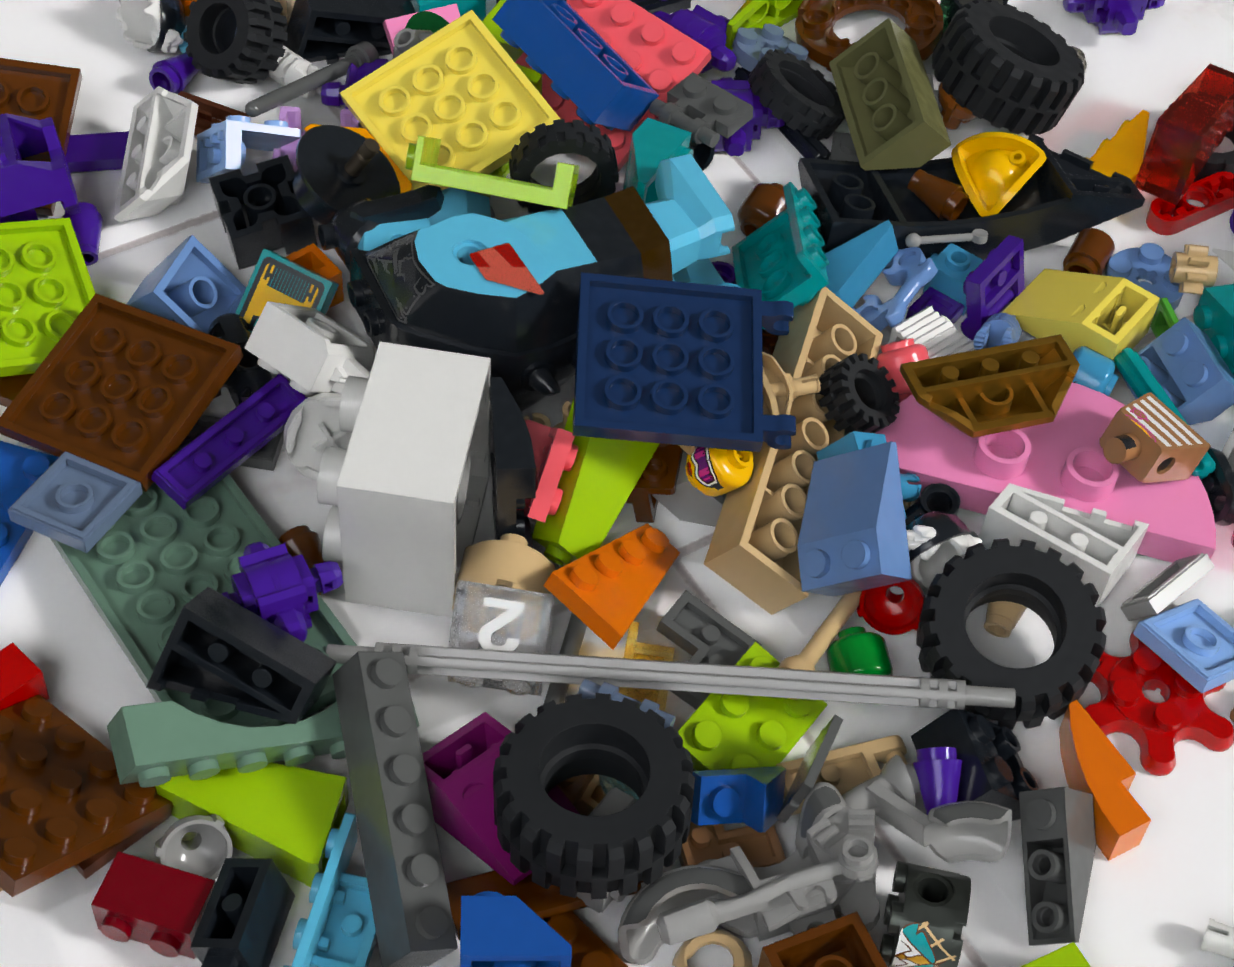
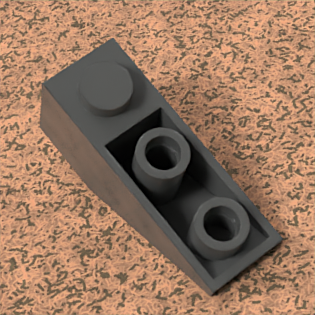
M1068 787L1019 792L1029 946L1079 943L1096 849L1093 794Z

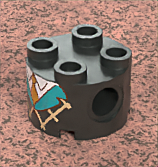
M897 861L892 892L899 894H888L883 924L887 925V932L891 933V935L883 934L880 954L888 967H957L964 941L961 940L962 928L967 925L971 878L959 873Z

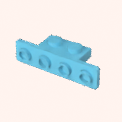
M345 812L340 828H332L329 833L325 848V858L329 859L324 873L317 872L313 878L309 894V903L313 904L308 919L300 918L293 938V949L297 951L292 966L284 965L283 967H369L377 942L368 882L366 877L346 873L358 838L356 814Z

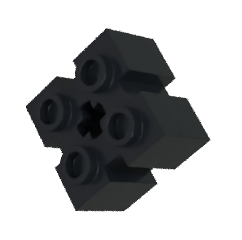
M288 155L256 164L258 172L243 176L241 169L209 178L215 205L225 233L228 235L239 270L256 265L263 248L271 251L284 248L286 255L312 243L318 246L313 219L299 204L294 193L293 177L295 172Z

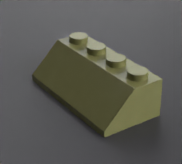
M890 18L886 19L829 62L859 164L865 171L918 168L951 146L916 41Z

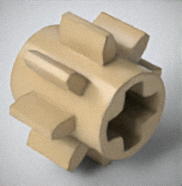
M1185 244L1184 253H1173L1169 269V280L1171 283H1179L1178 292L1202 295L1203 286H1214L1218 274V257L1208 256L1209 246Z

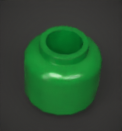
M856 626L842 630L838 633V639L826 650L830 672L893 676V667L885 639L877 633L866 632L864 627Z

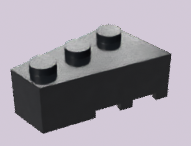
M295 0L286 29L288 40L284 41L283 45L310 63L326 60L327 65L339 61V58L345 57L347 50L351 46L363 41L371 43L378 51L379 56L389 55L392 52L383 27L384 21L416 12L411 0Z
M207 587L183 606L146 688L157 691L168 688L191 694L190 699L206 702L208 699L234 704L235 710L296 724L318 701L337 661L212 588Z

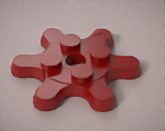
M1134 631L1129 638L1131 654L1129 656L1115 657L1105 652L1102 653L1099 659L1100 664L1090 681L1099 689L1101 699L1099 702L1088 705L1084 709L1106 736L1118 732L1127 734L1135 739L1140 748V763L1147 772L1156 776L1170 774L1176 766L1174 746L1181 740H1195L1208 749L1217 752L1226 751L1233 745V725L1226 718L1211 711L1204 701L1206 695L1219 692L1225 687L1226 683L1201 694L1133 634ZM1159 688L1161 689L1160 695L1163 696L1165 702H1152L1144 696L1142 691H1155Z

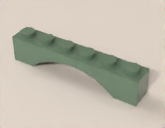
M172 700L123 706L107 725L120 785L139 782L140 787H154L168 782L171 777L189 775L190 780H202L218 774L220 770L237 768L239 773H249L266 767L268 763L284 761L286 766H296L311 761L315 756L330 754L332 759L346 758L337 701L327 709L305 720L298 721L296 724L289 723L280 726L247 727L222 723L194 713ZM414 708V713H415V718H416V724H417V728H418L420 725H419L418 718H417V715H416V711H415V708Z

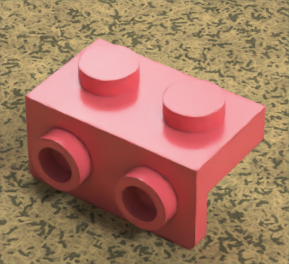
M525 420L531 437L536 466V498L525 499V509L516 510H524V516L545 523L547 515L554 516L558 510L563 490L557 487L563 470L567 472L571 470L578 452V445L572 444L575 437L572 436V432L561 428L549 427L532 420Z

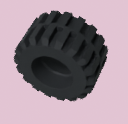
M197 0L196 2H191L189 6L191 10L190 15L185 17L184 25H187V32L183 33L184 41L188 42L185 50L188 57L193 58V66L196 69H200L202 74L221 80L251 85L257 83V80H265L269 77V70H276L279 65L277 60L279 57L284 56L286 50L283 49L284 41L288 40V33L284 32L287 19L286 16L281 15L283 7L280 2L274 0Z

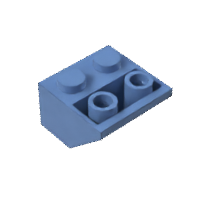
M1186 317L1182 318L1137 352L1188 425L1212 421L1234 404V375L1208 335ZM1123 377L1124 381L1126 382L1135 399H1138L1135 392L1132 390L1128 382Z

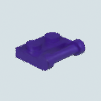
M1008 235L997 248L989 252L987 258L974 271L967 275L963 285V292L966 295L967 318L961 323L960 327L963 334L970 340H974L978 330L992 315L999 313L1025 289L1023 239Z

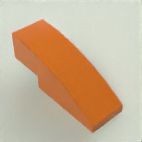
M1075 700L1068 705L1059 728L1062 763L1068 787L1093 794L1096 844L1109 861L1140 845L1151 819L1129 792L1136 772L1078 700Z

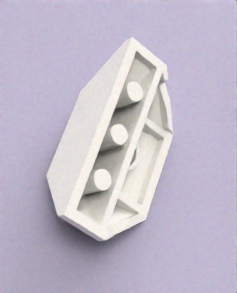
M158 86L133 107L113 215L114 219L122 222L158 215L170 204L176 205L183 198L187 189L185 183L191 163L190 157L199 106L195 102Z

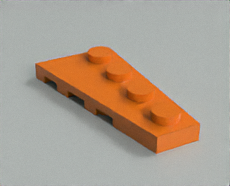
M646 523L553 571L543 586L614 650L680 552L669 543V539L663 532L652 528Z

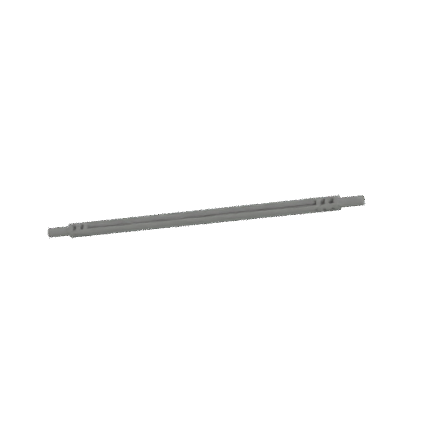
M376 642L375 647L328 644L326 648V654L341 664H345L358 651L403 652L408 674L581 685L583 680L587 679L599 685L607 682L622 688L964 710L965 705L1014 708L1016 700L1015 688L966 685L965 680L383 642Z

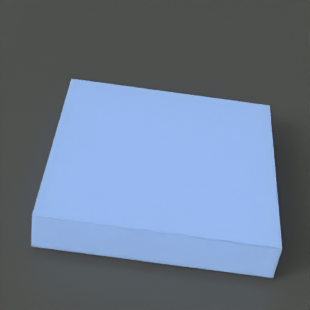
M1194 599L1138 622L1133 634L1201 694L1234 679V628L1199 599Z

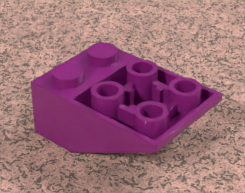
M483 712L422 753L435 823L515 886L530 875L532 871L529 870L525 874L521 873L510 862V853L504 851L497 838V826L494 824L493 789L495 759L500 756V745L504 738L512 731L488 713ZM557 785L549 791L548 796L559 806L580 814Z

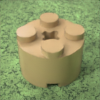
M507 533L502 535L500 540H486L469 545L464 550L454 590L453 615L465 628L479 634L480 629L485 624L508 610L483 606L484 597L525 603L524 611L520 616L496 631L502 632L501 640H507L508 637L520 640L533 637L539 633L546 618L551 592L543 585L551 573L556 570L555 566L543 554L529 547L527 540L518 534Z

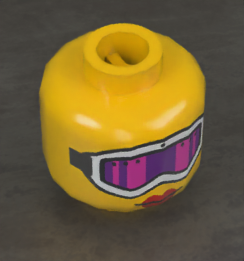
M695 447L694 453L691 455L687 454L685 466L687 478L693 487L707 496L718 497L745 486L752 478L754 469L753 453L751 451Z

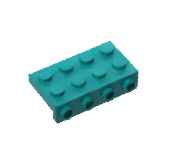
M789 182L783 186L787 209L731 248L736 284L738 286L762 290V301H789L796 307L797 305L803 306L809 303L819 290L829 284L826 271L829 261L821 248L825 245V242L817 229L821 224L813 211L817 208L815 201L805 188L798 190L792 182Z

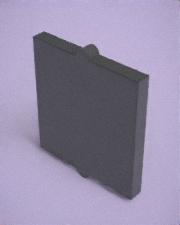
M834 715L807 750L778 813V820L786 823L813 789L844 719Z

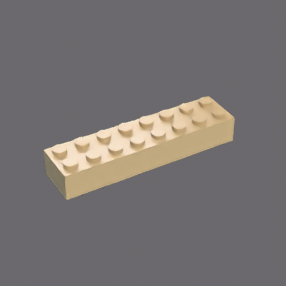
M825 286L818 291L817 295L809 303L794 307V319L789 321V334L778 337L773 357L786 374H791L792 379L816 374L818 380L825 373V370L852 354L857 353L859 355L864 353L868 354V360L873 357L877 359L883 334ZM818 393L797 396L792 400L790 415L796 417V435L791 436V449H774L763 441L761 451L752 452L754 462L752 478L745 486L726 494L704 561L706 567L771 615L807 598L809 595L808 592H802L797 544L814 461H818L816 452L844 437L845 429L838 432L833 428L836 421L834 419L829 421L826 419L824 414L829 411L827 407H820L818 400L823 398L824 395Z

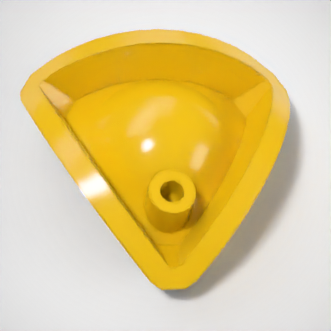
M985 132L973 135L958 143L951 152L958 178L966 194L969 195L971 203L981 217L998 214L1047 159L1044 151L1030 140L1006 132Z

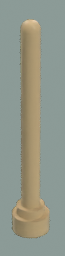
M862 591L844 594L801 653L785 658L777 668L815 671L814 666L859 606Z

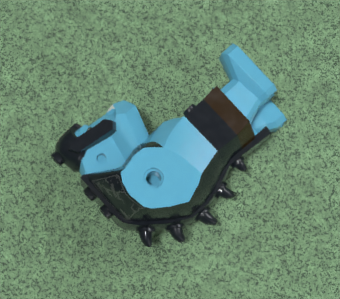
M687 154L660 161L655 178L658 200L644 203L634 186L602 198L570 206L568 209L547 210L500 220L491 217L490 201L487 196L455 188H447L441 191L440 187L426 185L398 195L375 200L364 198L352 202L336 211L330 223L318 225L317 231L322 249L324 251L335 249L350 272V282L347 283L350 302L360 316L365 331L372 339L376 349H378L379 342L491 358V377H502L521 412H523L546 396L560 393V386L575 375L581 272L707 285L725 283L709 258L730 254L731 250L729 247L721 244L722 233L734 231L735 225L732 213L693 156ZM502 244H510L544 291V294L539 295L486 280L469 255Z

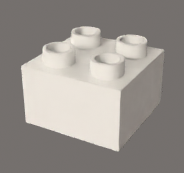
M379 342L369 378L348 376L346 379L340 403L339 426L341 431L352 433L347 449L326 447L321 459L317 480L318 503L332 505L324 528L322 557L324 561L343 564L345 602L455 619L452 611L454 590L464 550L467 546L474 543L490 477L489 387L491 358Z

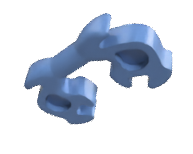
M919 247L898 248L899 251L883 270V274L889 284L901 286L892 299L883 304L878 296L865 295L863 297L865 303L858 309L855 305L852 308L879 331H882L888 325L892 329V327L901 323L905 317L907 306L920 288L931 281L938 272L932 259H926Z

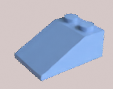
M890 441L814 461L797 544L802 592L834 597L912 580L896 442Z

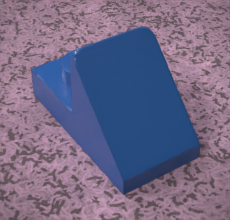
M775 766L693 771L692 775L695 777L691 822L697 826L744 823L759 833H765L778 821L777 816L784 802L786 768Z

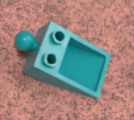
M647 117L632 133L623 189L634 186L644 203L657 201L655 178L660 161L687 154L693 156V149L689 148L692 132Z

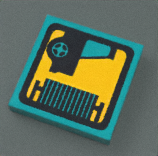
M263 248L235 314L242 316L246 320L248 331L251 333L267 301L315 308L326 315L339 284L271 250Z

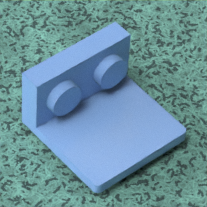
M230 115L221 123L211 124V128L197 134L196 182L210 183L209 178L241 169L246 158V148L273 151L274 148H280L300 139L301 129L288 128V122L281 120L264 121V124L250 123L251 118L242 115Z

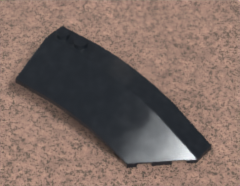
M1030 133L1028 140L1044 151L1047 157L1046 161L998 214L984 217L978 214L969 199L965 209L956 220H939L913 192L907 189L910 179L919 169L962 186L954 168L952 157L929 160L918 168L867 171L860 167L859 162L800 158L798 162L801 188H805L817 206L813 211L821 224L817 229L825 242V245L821 247L824 254L889 220L893 226L899 249L909 248L905 243V239L910 233H917L919 236L972 233L974 229H984L988 232V240L985 244H976L972 241L950 243L985 260L989 252L997 248L1008 235L1023 239L1024 251L1055 243L1077 234L1085 228L1094 227L1143 206L1145 198L1130 178L1114 172L1112 177H1108L1092 169L1093 161L1067 149H1064L1062 154H1058L1047 148L1043 138ZM950 243L920 244L919 248L927 259L934 253L939 255Z

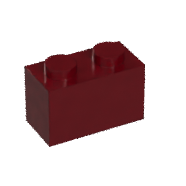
M118 851L91 903L98 929L108 938L118 942H128L129 939L149 945L155 952L167 957H177L180 954L195 959L196 955L190 946L216 882L206 877Z

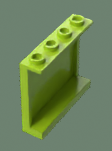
M418 136L417 144H409L405 168L412 170L411 180L560 209H568V207L573 206L580 169L579 165L557 162L553 187L437 165L441 139Z

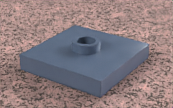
M65 451L10 506L8 513L10 521L88 553L143 492L141 482Z

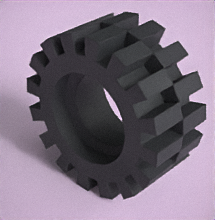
M852 354L825 370V373L819 378L822 384L818 394L824 395L823 398L818 400L820 407H827L829 412L824 414L828 421L831 419L836 421L833 428L838 432L845 429L844 436L853 431L876 433L893 423L897 418L895 414L899 413L900 406L895 404V402L900 400L899 393L892 392L891 389L896 386L894 380L888 381L885 377L889 373L885 367L878 369L879 361L874 357L868 360V354Z

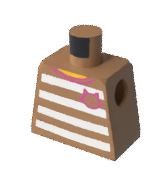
M1151 392L1120 408L1099 439V444L1103 448L1105 458L1112 464L1123 466L1133 477L1142 483L1189 479L1211 447L1206 440Z

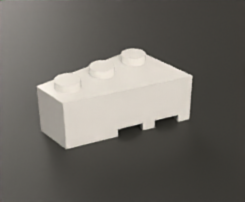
M1009 483L987 510L978 536L982 540L981 544L986 549H991L994 539L1008 538L1010 546H1020L1021 540L1024 539L1036 542L1035 549L1047 553L1049 547L1062 553L1060 561L1063 564L1069 566L1074 562L1084 571L1081 582L1084 585L1093 583L1099 594L1095 607H1099L1134 561L1149 524L1135 520L1133 526L1109 520L1106 519V511L1093 508L1091 514L1075 510L1064 506L1065 499Z

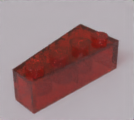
M1210 63L1158 118L1135 181V186L1138 189L1178 205L1215 149L1221 144L1228 131L1231 132L1234 128L1233 72Z

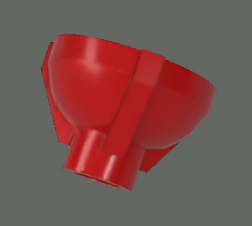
M913 579L862 590L857 613L872 628L881 633L899 635L912 629L917 631L925 596L919 584ZM892 586H897L901 588L904 593L899 595L894 594L890 591L889 588Z

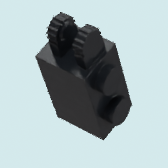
M225 858L190 946L202 963L201 967L270 966L295 898V894L273 859Z

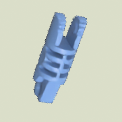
M1007 313L992 315L976 333L973 340L974 349L979 350L1018 342L1022 334V328L1016 316Z

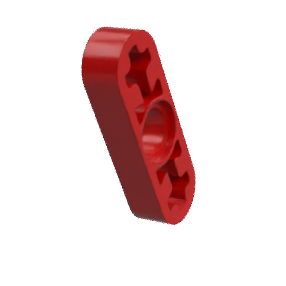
M1226 171L1217 172L1154 199L1151 202L1146 217L1147 226L1157 234L1173 235L1234 209V173ZM1186 200H1197L1203 203L1205 206H1193L1189 204Z

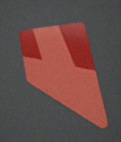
M509 243L470 253V258L486 280L539 295L544 294L538 282Z

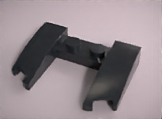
M490 377L489 395L493 452H490L495 540H500V537L507 533L518 534L527 540L529 547L534 549L529 518L524 516V510H516L525 509V499L536 498V466L531 437L522 412L502 377Z

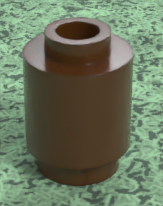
M1085 228L1080 231L1064 258L1063 271L1102 275L1115 250L1112 238L1104 231L1096 228Z

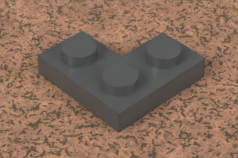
M687 590L660 620L656 629L692 656L688 661L690 663L735 665L756 641ZM671 691L695 710L710 694Z

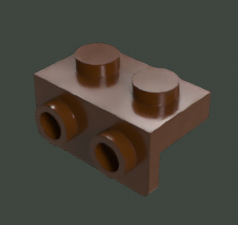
M660 443L626 501L627 504L633 505L636 522L654 523L658 500L652 494L673 495L675 493L683 449L680 446Z

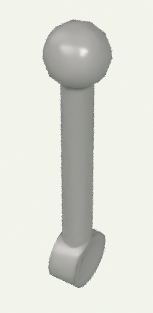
M974 229L972 233L919 236L917 233H910L906 236L905 243L909 248L919 247L920 244L965 241L985 244L988 240V232L984 229Z

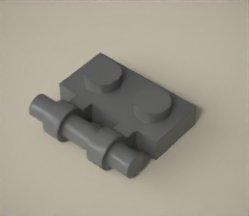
M693 72L667 92V103L655 99L649 107L650 113L659 117L660 122L692 132L690 139L696 144L704 143L711 148L717 145L720 135L728 139L753 118V106Z

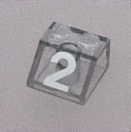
M458 580L448 647L551 653L554 595ZM448 676L449 682H456L465 687L477 688L481 686L500 689L514 695L531 694L542 696L544 682Z

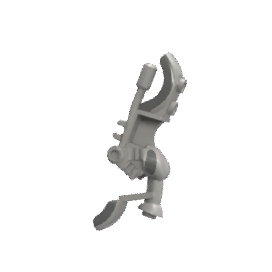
M899 755L893 756L884 765L880 775L857 785L843 795L832 784L817 782L803 802L796 832V850L781 863L768 867H752L740 846L730 848L729 856L720 859H708L697 865L672 869L664 872L660 878L651 884L641 883V889L628 903L618 927V941L622 957L630 963L645 965L653 960L664 943L671 946L715 932L717 927H722L746 938L757 936L759 941L790 931L793 935L809 930L813 926L835 920L834 908L841 913V917L857 911L866 929L870 932L880 919L879 900L876 898V870L879 865L877 848L874 846L875 815L923 847L929 846L933 853L948 863L968 860L991 863L1000 861L1009 847L1012 831V810L984 801H960L932 808L929 814L926 815L915 807V794L920 792V784L915 769L911 764L905 765Z

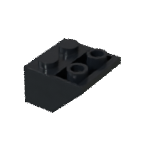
M950 709L911 735L916 750L931 747H955L957 749V759L963 760L957 802L984 801L998 804L1012 810V821L1021 819L1019 792L1039 790L1035 778L1024 768L1018 752L1021 750V747L1014 733L1008 727H1000L986 720L980 714L975 715L967 710Z

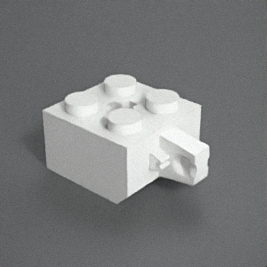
M267 301L245 346L246 350L259 358L257 364L260 367L274 374H284L291 379L289 385L293 389L308 396H314L315 392L342 394L348 376L369 378V370L374 362L371 344L317 309Z

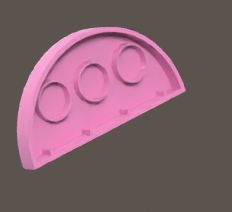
M1072 382L1053 422L975 438L951 426L919 404L912 394L898 404L900 410L899 413L895 414L896 420L875 433L884 434L887 442H896L900 473H912L919 477L920 481L908 482V484H921V492L931 484L941 483L955 489L960 497L959 508L986 515L989 506L1006 486L1011 483L1065 499L1064 506L1091 514L1092 509L1096 508L1106 511V519L1130 526H1133L1135 520L1149 524L1137 552L1140 555L1173 563L1178 559L1201 553L1208 554L1211 559L1216 549L1214 514L1208 494L1199 476L1191 475L1189 479L1142 483L1120 464L1110 463L1104 456L1099 439L1115 414L1125 405L1086 386Z

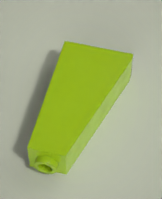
M574 399L564 430L572 433ZM575 436L572 444L578 445V452L569 472L563 470L557 487L563 490L558 510L554 516L548 514L545 523L536 520L532 538L545 548L543 555L553 563L563 567L600 548L660 443Z
M274 762L268 763L266 767L254 772L239 773L237 768L220 770L218 774L202 780H190L189 775L171 777L168 782L155 786L157 794L172 801V816L181 819L192 815L206 816L217 814L223 818L225 822L224 827L230 835L234 848L253 858L273 859L280 872L309 887L312 885L315 874L317 872L324 873L329 860L325 858V848L329 833L332 828H340L349 804L347 777L286 766Z

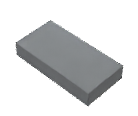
M1203 553L1178 559L1126 600L1120 608L1128 621L1157 615L1215 566L1208 554Z

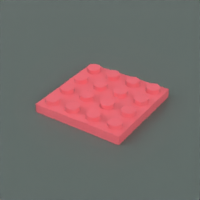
M630 0L566 1L659 94L657 99L667 103L668 91L692 72L698 75L712 59L711 50ZM523 52L515 63L533 69L525 61L528 55ZM544 73L542 76V96L560 119H564L565 123H572L573 120L583 121L576 113L578 107L571 99L566 100L559 96L550 86L553 81ZM649 109L631 131L617 128L609 130L603 125H595L600 129L602 136L606 134L611 140L616 154L618 172L628 161L632 133L647 117L659 121V117L650 113ZM584 121V125L589 127L590 125Z

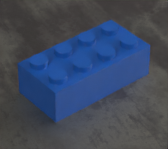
M506 0L492 19L503 30L500 33L501 37L511 46L517 49L521 48L528 55L525 59L527 64L538 73H545L553 81L550 85L551 88L566 100L571 99L578 107L576 110L577 115L589 125L595 126L599 124L609 130L617 128L631 131L649 109L651 103L659 97V94L565 0Z

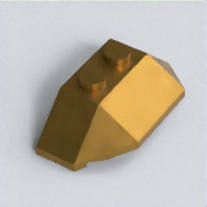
M1059 334L904 363L900 366V372L919 404L951 426L975 438L1053 422L1080 364L1062 335Z

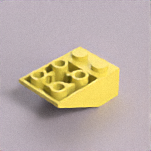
M1044 269L1001 313L1015 315L1022 330L1037 339L1061 334L1072 353L1078 347L1086 346L1114 361L1115 357L1124 348L1129 347L1133 349L1148 333L1160 298L1122 277Z

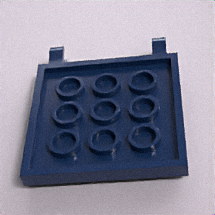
M581 272L578 299L572 436L760 452L764 441L774 449H791V436L796 435V417L786 414L763 415L762 327L773 335H788L789 321L794 319L793 303L789 301H762V290Z

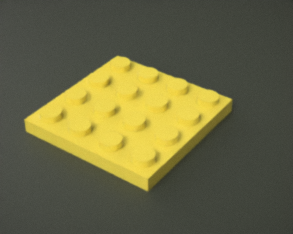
M473 10L465 13L340 92L343 102L361 126L368 130L408 178L414 190L426 185L440 187L441 191L450 188L411 180L412 170L405 168L409 144H417L418 136L441 139L437 165L490 174L509 162V159H512V148L515 144H520V137L526 132L531 134L539 124L545 123L547 126L554 124L553 120L560 119Z

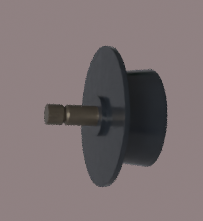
M320 125L309 129L299 140L296 147L298 170L293 177V189L302 208L320 224L330 223L336 211L352 202L364 198L375 200L400 194V185L396 173L374 139H366L360 134L344 127Z

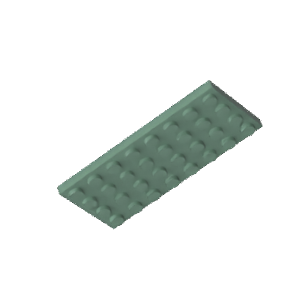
M189 443L179 446V448L176 450L173 456L177 454L180 450H182L184 447H186ZM230 474L185 510L153 482L148 491H142L143 494L88 553L50 538L146 686L183 606L207 587L220 594L227 591L228 593H233L231 575L241 573L238 557L244 556V549L248 544L258 541L265 543L269 547L281 544ZM317 593L319 610L309 613L312 628L307 630L308 634L304 643L327 656L326 648L328 644L357 646ZM336 663L318 701L302 718L337 701L332 674L343 664ZM147 688L156 702L172 700L194 713L222 723L247 727L289 724L288 722L235 710L234 704L213 699L202 702L190 699L191 694L168 688H164L161 691Z

